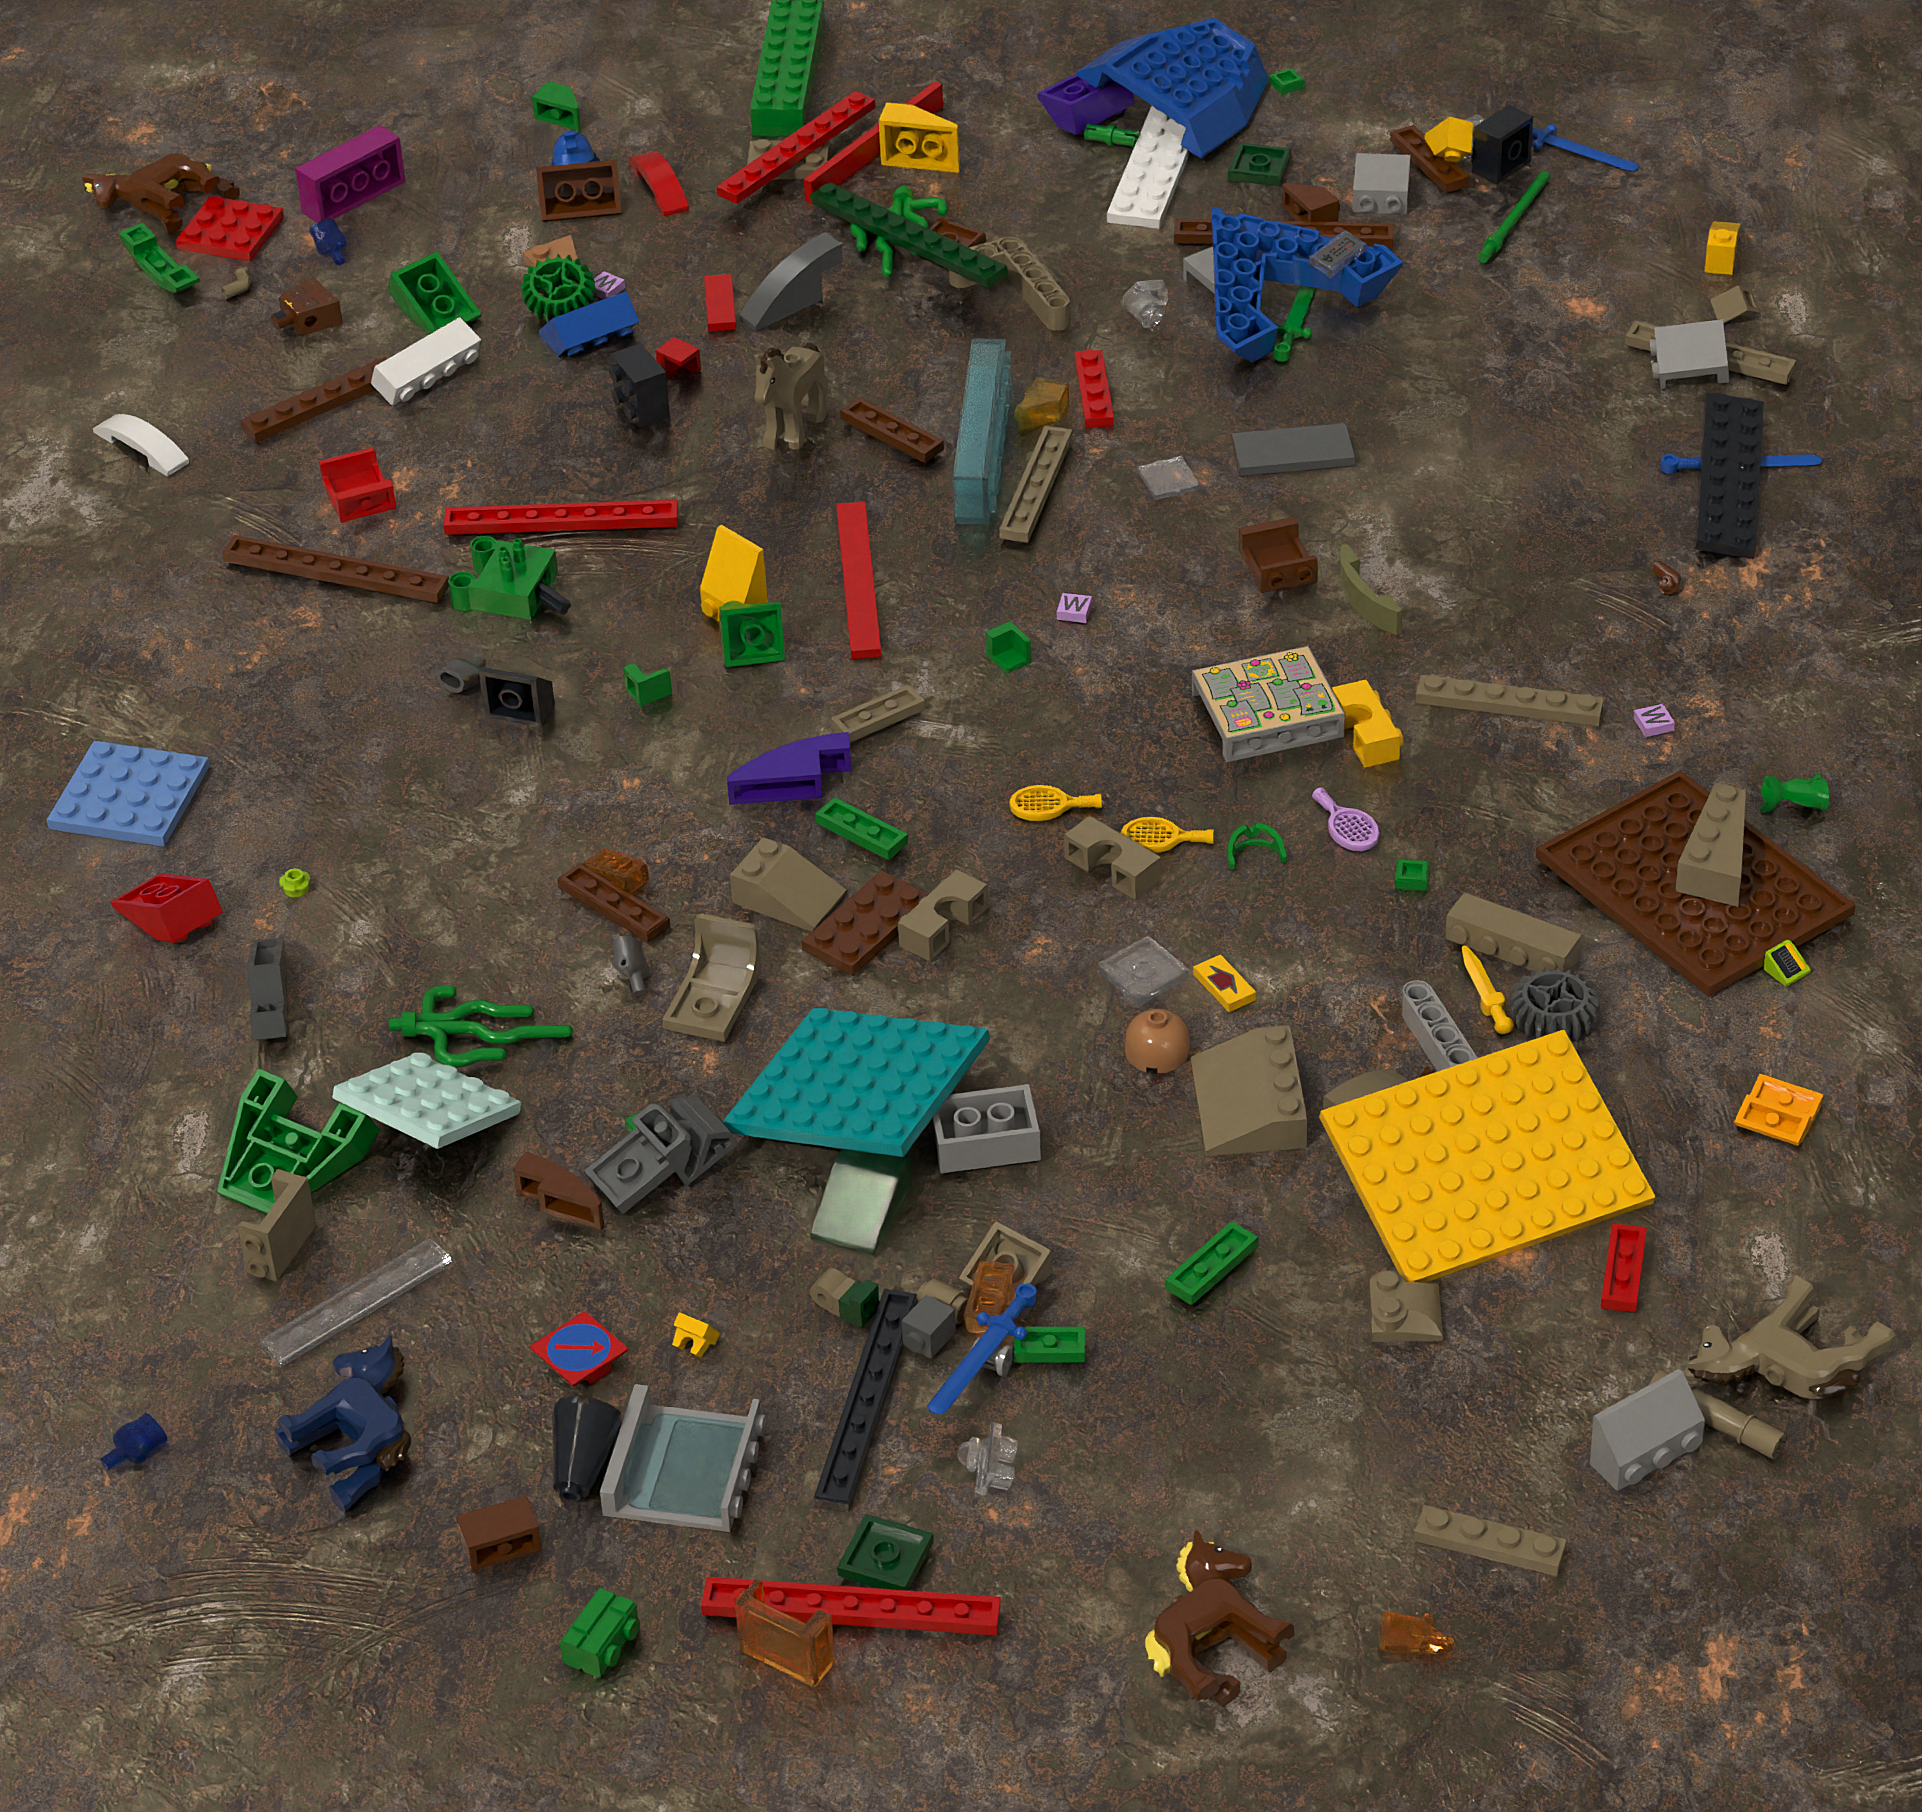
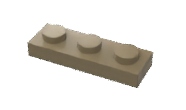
M908 684L832 717L831 728L836 733L849 732V742L851 743L925 710V700Z

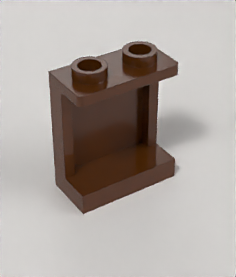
M1295 516L1239 528V553L1260 593L1318 582V559L1315 555L1308 556L1299 539V523Z

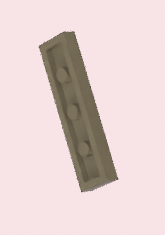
M1428 1505L1423 1506L1414 1531V1541L1554 1576H1558L1567 1548V1539Z

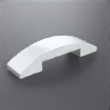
M117 414L93 428V432L108 442L114 443L120 440L146 455L149 466L167 477L189 464L188 457L171 439L156 427L137 417Z

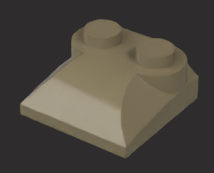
M995 1221L958 1279L1009 1307L1016 1298L1015 1290L1017 1286L1023 1283L1035 1286L1037 1283H1041L1048 1278L1052 1271V1259L1055 1255L1050 1249Z
M1380 1271L1372 1276L1368 1287L1372 1342L1443 1341L1439 1284L1404 1281V1278L1394 1271Z

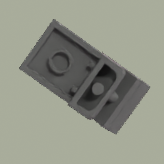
M697 1096L674 1098L670 1112L661 1103L650 1104L631 1120L636 1128L585 1169L584 1172L623 1215L673 1173L685 1186H688L739 1143L727 1127Z

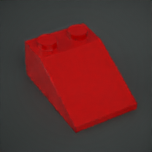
M159 873L110 902L112 908L154 939L168 941L171 944L184 941L188 938V933L194 929H201L211 925L214 922L213 918L223 913L208 878Z

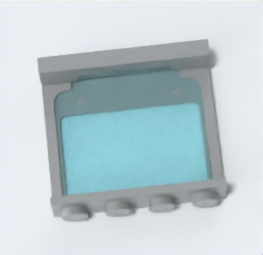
M635 1384L600 1490L603 1516L730 1532L734 1518H740L742 1512V1490L747 1491L751 1478L750 1463H756L759 1451L758 1436H764L767 1417L761 1414L760 1399L752 1400L748 1417L651 1405L649 1386Z

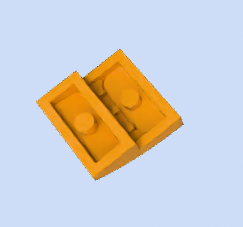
M1759 1074L1750 1095L1746 1094L1735 1118L1734 1125L1799 1146L1823 1104L1824 1095Z

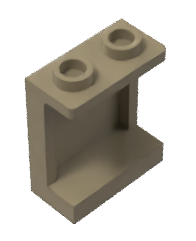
M279 1169L271 1177L275 1204L259 1225L241 1221L238 1225L246 1271L256 1277H264L274 1281L280 1278L316 1227L308 1178Z

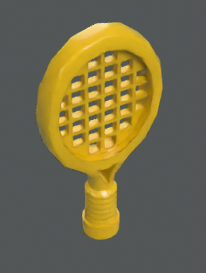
M1035 785L1015 792L1010 798L1009 807L1011 812L1019 818L1028 821H1046L1061 816L1072 807L1102 808L1101 794L1072 797L1052 786Z
M1142 817L1132 820L1124 825L1120 834L1129 837L1137 844L1154 853L1168 851L1184 841L1214 844V829L1184 831L1173 822L1158 817Z

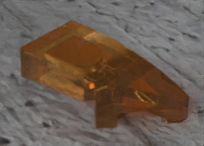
M1383 1611L1380 1618L1379 1650L1416 1654L1443 1653L1452 1651L1455 1640L1450 1635L1444 1637L1432 1624L1434 1619L1428 1613L1424 1614L1421 1620L1418 1617Z

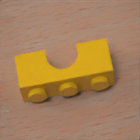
M1362 680L1332 687V691L1345 713L1344 729L1354 727L1353 749L1364 768L1399 760L1400 746H1403L1401 730L1395 728L1389 710L1383 708L1378 692L1372 690L1368 681Z

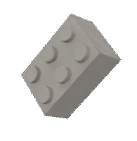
M1029 1084L951 1094L930 1120L940 1173L1041 1160L1040 1130Z

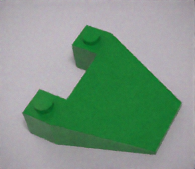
M258 1068L240 1099L217 1193L267 1215L275 1204L271 1177L277 1169L307 1177L310 1193H312L361 1161L380 1130L370 1116L341 1102L337 1105L321 1133L286 1119L298 1096L285 1079Z

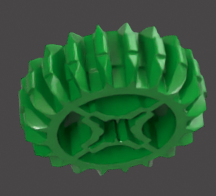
M557 254L555 259L546 256L545 262L537 260L536 267L529 266L528 274L523 275L521 286L523 303L527 306L530 314L535 313L538 320L544 317L548 323L552 318L593 303L596 292L594 276L587 267V264L582 265L579 258L572 261L570 255L565 259H561L559 254Z

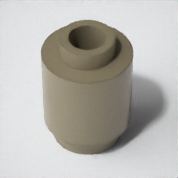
M937 1278L924 1282L917 1293L918 1301L925 1295H928L954 1308L956 1324L963 1322L971 1307V1300L966 1298L964 1292Z

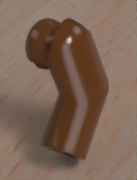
M1662 561L1656 562L1652 568V573L1661 579L1658 582L1660 591L1665 595L1676 593L1680 585V574Z

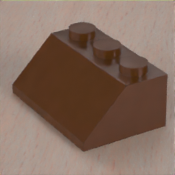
M616 160L536 167L542 221L622 214Z

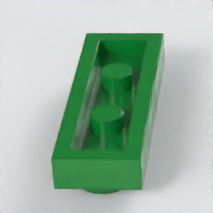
M836 797L815 813L816 824L887 860L891 859L908 844L907 833Z
M1231 1221L1165 1279V1289L1193 1305L1258 1247V1236Z

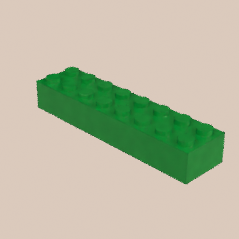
M824 0L771 1L750 106L752 136H790L807 124L825 26Z

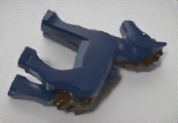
M389 1336L380 1346L368 1347L353 1353L339 1354L333 1360V1369L338 1375L349 1378L338 1383L325 1397L315 1402L305 1412L293 1416L286 1414L279 1418V1428L274 1429L278 1445L288 1456L338 1429L354 1441L351 1445L341 1449L319 1450L311 1455L312 1464L317 1469H321L326 1475L332 1472L336 1475L348 1468L359 1466L347 1479L336 1481V1483L328 1487L332 1501L342 1512L351 1508L365 1492L378 1486L383 1472H387L391 1467H395L399 1460H404L411 1446V1436L404 1428L402 1416L398 1411L396 1403L390 1396L385 1398L382 1396L389 1390V1387L398 1382L397 1377L401 1376L404 1372V1356L398 1347H393L392 1336Z

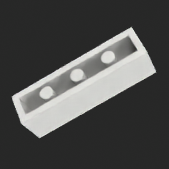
M459 317L376 365L371 384L392 406L400 401L405 402L419 390L431 387L441 377L450 376L458 367L475 361L479 355L481 339Z

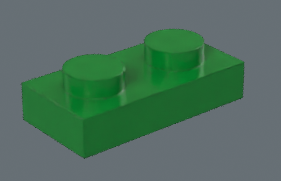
M1024 1327L1027 1330V1337L1024 1340H1017L1014 1337V1363L1085 1362V1327Z

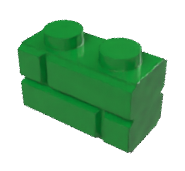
M598 1589L561 1639L562 1661L568 1666L578 1670L583 1669L585 1673L598 1678L608 1666H615L620 1658L622 1646L627 1639L633 1640L640 1628L637 1605L634 1601L622 1596L616 1597L614 1593L605 1589Z

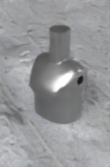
M478 656L469 662L460 658H454L448 665L438 671V682L442 687L454 693L469 690L480 681L479 669L485 667L486 661L482 656Z
M620 936L612 941L614 953L612 966L630 978L633 995L642 996L646 993L643 979L648 976L649 967L645 960L641 943L634 937Z

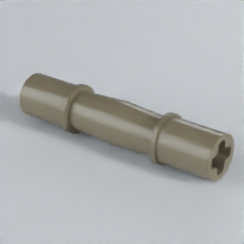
M1662 1369L1658 1370L1650 1384L1670 1373ZM1689 1384L1706 1425L1736 1438L1737 1443L1745 1444L1772 1459H1776L1781 1454L1788 1437L1785 1432L1757 1419V1416L1753 1414L1748 1416L1728 1403L1699 1391L1697 1385Z

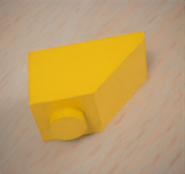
M1449 116L1425 133V140L1434 155L1444 157L1448 162H1458L1471 153L1473 122Z

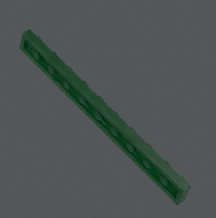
M831 182L822 185L818 190L810 194L813 205L984 287L989 288L1008 276L1006 265Z

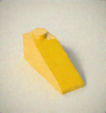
M1712 222L1707 241L1705 273L1733 274L1740 223Z

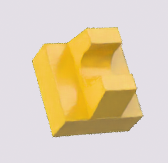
M679 1312L673 1324L677 1329L672 1345L680 1350H684L687 1342L693 1340L694 1344L690 1353L701 1358L710 1344L715 1346L720 1332L709 1324Z

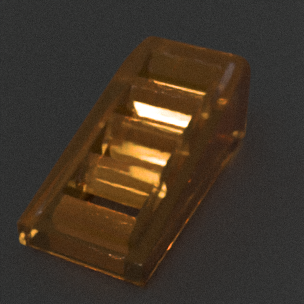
M607 848L602 849L582 863L628 893H632L649 880L648 865L645 862Z
M979 1261L964 1312L967 1331L984 1334L989 1328L987 1325L981 1326L978 1324L976 1318L979 1313L986 1312L992 1317L1002 1315L1005 1312L1014 1272L1013 1264ZM985 1276L1001 1277L1002 1279L1001 1281L987 1280ZM983 1289L998 1291V1293L983 1291ZM980 1303L994 1304V1306L980 1305Z

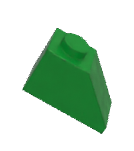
M548 81L532 96L534 119L576 131L581 129L579 105L571 87Z

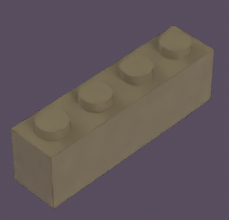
M1466 892L1462 894L1446 917L1447 940L1531 971L1534 970L1541 973L1544 967L1549 971H1555L1559 967L1560 971L1567 972L1570 969L1572 970L1580 959L1581 934Z

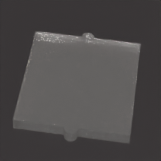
M1182 456L1163 461L1157 460L1155 463L1137 467L1138 474L1155 500L1171 496L1179 497L1183 493L1200 489L1199 482Z

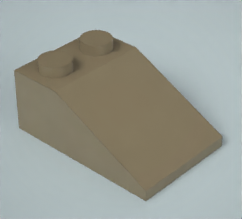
M762 837L730 874L733 904L810 932L826 920L847 895V890L793 848Z

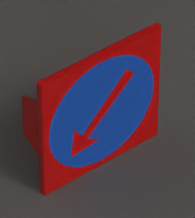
M583 1311L529 1346L537 1356L572 1387L585 1379L592 1385L610 1373L612 1362L629 1351L622 1342L586 1311Z

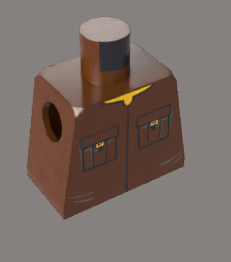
M314 277L281 294L279 297L281 311L271 315L272 323L277 330L290 325L299 335H307L343 324L339 300Z

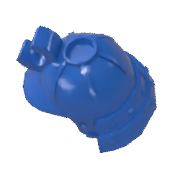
M568 131L556 139L551 166L600 161L592 150L590 142L583 134L576 131Z

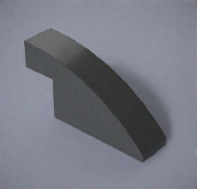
M824 232L793 251L775 267L754 291L740 313V320L755 331H758L823 300L821 272L843 262L842 243Z
M284 937L252 940L247 963V975L251 998L250 1021L253 1040L286 1037L287 973Z

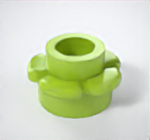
M294 868L286 871L285 875L280 877L279 885L283 887L284 893L287 896L300 897L308 892L311 878L307 872Z

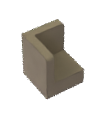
M1737 285L1710 299L1717 319H1723V324L1739 316L1753 317L1760 313L1751 287Z

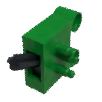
M490 536L474 538L471 541L470 548L473 569L477 574H480L478 579L470 572L460 571L452 574L448 580L452 606L459 611L476 610L531 620L541 602L561 615L568 613V609L571 607L568 599L550 588L558 574L556 551L523 545L520 538H515L513 543L495 540Z

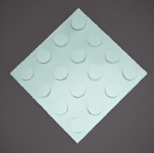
M413 1053L408 1057L393 1061L388 1065L373 1069L358 1077L350 1078L348 1081L335 1085L332 1096L333 1099L437 1149L518 1115L521 1108V1101L510 1097L506 1091L493 1089L483 1084V1081L478 1078L468 1077L457 1072V1069L453 1066L442 1065L432 1060L425 1053Z

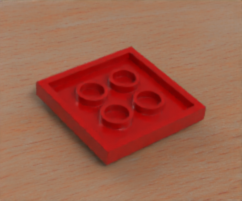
M209 196L176 239L177 249L251 262L284 218L283 208L273 207L268 204L249 203L243 200L225 199L219 196Z

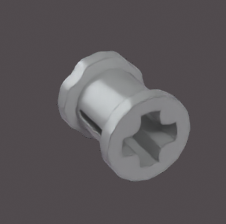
M978 1337V1338L975 1340V1342L973 1343L972 1348L974 1347V1345L978 1342V1340H979L981 1337ZM1008 1345L1005 1347L998 1346L982 1367L997 1371L998 1375L1005 1377L1013 1361L1014 1348Z

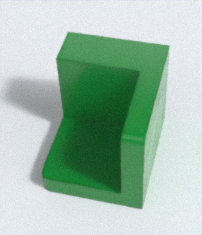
M1011 621L985 632L986 655L1004 673H1010L1031 663V641Z
M635 663L623 667L626 691L640 707L672 694L671 677L667 668L645 676Z

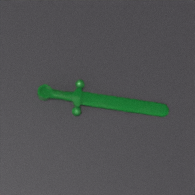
M1300 286L1285 324L1278 325L1274 323L1278 327L1277 333L1282 335L1280 343L1274 346L1275 360L1287 361L1290 359L1293 339L1300 336L1309 339L1312 336V330L1310 328L1302 329L1301 325L1316 288Z

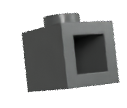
M925 1295L901 1321L903 1345L907 1346L911 1351L919 1352L931 1359L956 1333L955 1309L928 1295Z

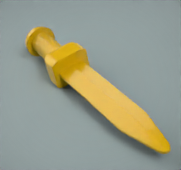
M1462 946L1464 965L1481 997L1480 1008L1483 1014L1486 1016L1492 1015L1495 1021L1494 1028L1499 1034L1510 1033L1514 1023L1504 1012L1505 997L1503 993H1496L1481 961L1467 946Z

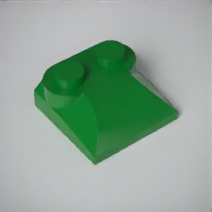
M730 601L719 607L720 637L725 667L785 660L780 602L743 604L739 601Z

